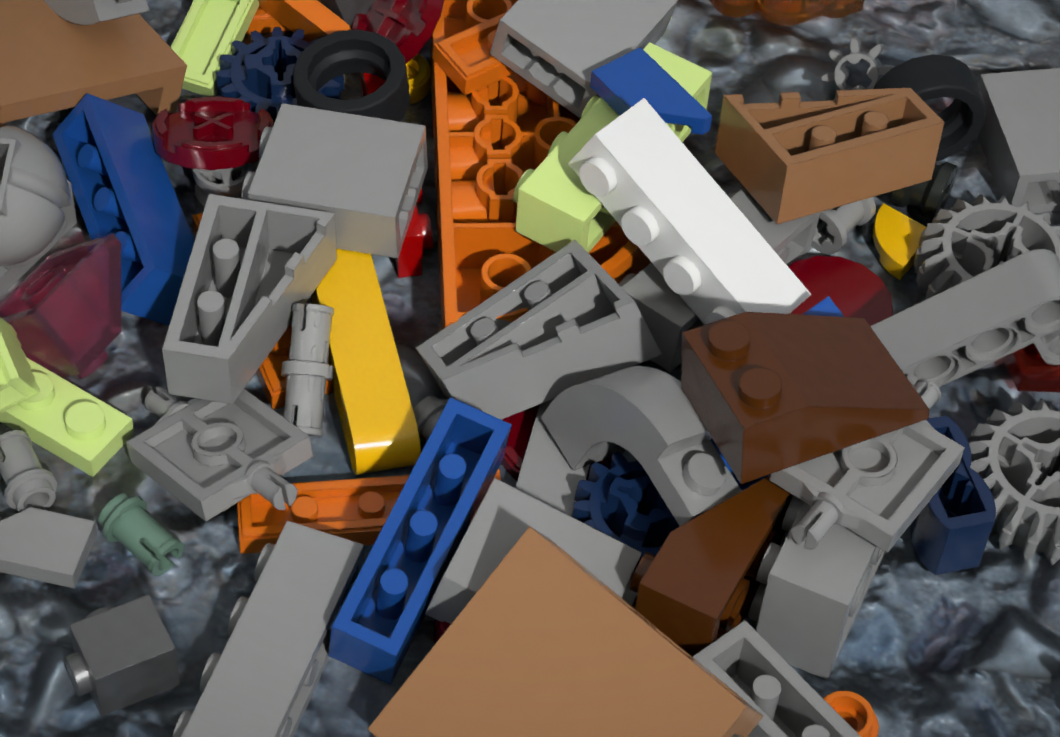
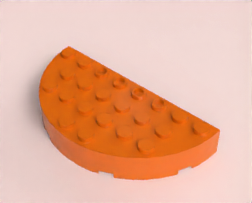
M444 0L441 17L429 38L442 330L448 325L457 322L460 317L556 253L515 231L517 203L513 201V194L524 172L530 168L536 170L548 156L549 149L555 138L563 131L569 133L579 122L580 118L517 73L464 95L432 59L434 43L507 12L518 0ZM617 221L589 252L618 284L628 274L634 273L637 275L651 263L641 249L626 237ZM526 307L496 318L513 322L529 310Z

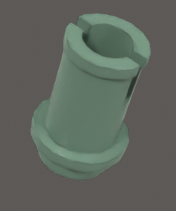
M126 493L119 494L105 505L99 515L98 522L103 527V536L109 542L119 541L148 568L152 575L155 577L161 576L175 565L165 555L170 552L175 558L180 559L185 549V544L178 538H174L146 512L147 503L139 496L131 498Z

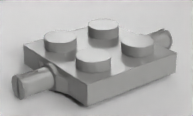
M920 378L914 384V388L927 407L931 409L940 400L941 391L934 382L927 389L929 379ZM927 420L772 473L770 481L810 506L808 512L791 529V535L799 545L806 538L804 548L815 549L834 524H838L850 529L888 553L958 467L965 447L939 433Z
M155 387L157 394L153 390L149 391L145 398V407L160 419L153 427L126 442L130 460L200 518L208 521L252 493L260 494L278 510H285V503L289 507L294 503L297 497V488L281 476L313 457L309 435L245 389H243L233 404L202 399H192L187 402L180 401L173 395L168 394V390L164 387Z

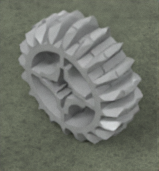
M979 194L972 205L964 200L957 199L950 210L940 209L937 216L933 218L932 223H928L926 230H923L921 234L920 247L917 248L914 258V273L917 274V292L926 295L925 299H928L1031 250H1050L1057 255L1060 261V226H1051L1050 212L1039 215L1030 212L1028 201L1018 207L1010 205L1005 195L997 203H990L981 194Z
M1042 398L1033 406L1032 411L1016 401L1008 409L1007 413L995 409L992 415L987 418L985 424L978 423L977 428L972 431L968 441L972 458L970 468L983 478L993 495L996 516L991 533L996 532L1000 535L998 539L1000 551L1014 544L1023 548L1025 562L1035 552H1041L1045 554L1053 566L1060 560V409L1058 411L1050 410Z

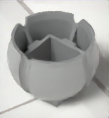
M7 125L0 127V167H4L0 184V266L5 269H15L30 264L42 257L57 243L67 226V221L61 208L71 205V194L65 170L57 155L38 136L24 129Z

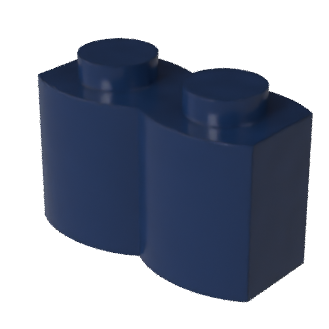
M947 415L926 419L936 431L962 445L965 449L958 467L912 522L911 539L913 547L921 562L934 575L979 567L996 516L993 495L983 478L970 468L972 459L971 449L961 428Z

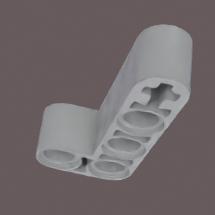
M1036 249L1022 253L870 327L913 387L920 378L929 379L927 389L933 382L938 387H941L1033 343L1046 363L1060 365V261L1055 253L1046 249Z

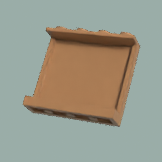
M0 0V127L6 126V122L73 108L87 93L104 100L137 94L156 116L164 109H167L168 113L177 111L187 64L140 14L91 25H80L66 21L58 16L44 0Z
M529 526L367 730L375 737H732L734 734L740 737H748L763 718V715L554 541Z

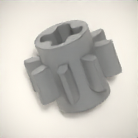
M853 37L850 42V54L845 56L839 50H830L828 54L837 65L835 71L823 75L822 80L827 82L835 81L840 90L873 89L876 82L882 78V75H885L895 66H882L877 58L883 50V44L876 45L869 52L861 50L859 38ZM864 59L871 65L866 74L872 82L870 85L861 82L853 87L847 81L851 72L846 67L848 61L852 64H857Z

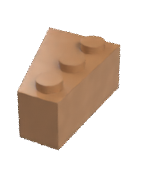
M911 88L836 90L835 100L800 102L801 96L799 92L780 93L777 103L744 104L742 94L723 95L715 154L776 224L932 179L944 121Z

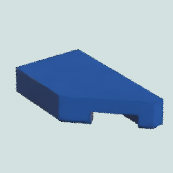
M641 47L591 72L590 87L619 116L645 98L665 123L688 126L691 129V133L703 135L710 131L712 115Z

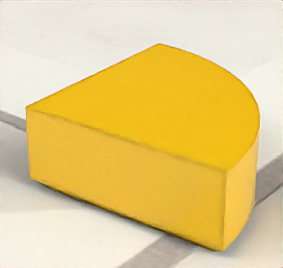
M883 203L875 218L872 238L880 255L879 261L881 265L892 276L900 280L914 265L916 251L920 247V237L923 230H926V226Z

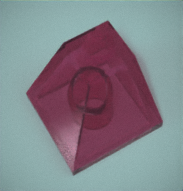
M113 233L51 253L0 303V317L16 331L17 338L22 344L21 348L27 358L61 378L76 375L78 379L89 376L107 360L109 355L104 349L121 333V242Z

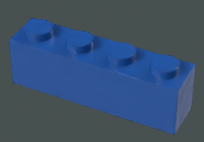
M87 93L52 133L68 179L72 184V190L116 309L170 325L195 240L161 156L156 153L153 145V136L144 114Z
M452 397L449 398L331 627L329 657L390 685L392 684L426 615L425 612L504 458L512 424Z

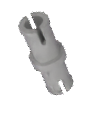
M297 303L292 305L293 317L289 360L282 362L281 375L287 377L283 417L307 435H310V437L321 438L323 436L322 422L326 381L333 379L334 366L328 364L334 308L319 304H307L306 308H304V304Z

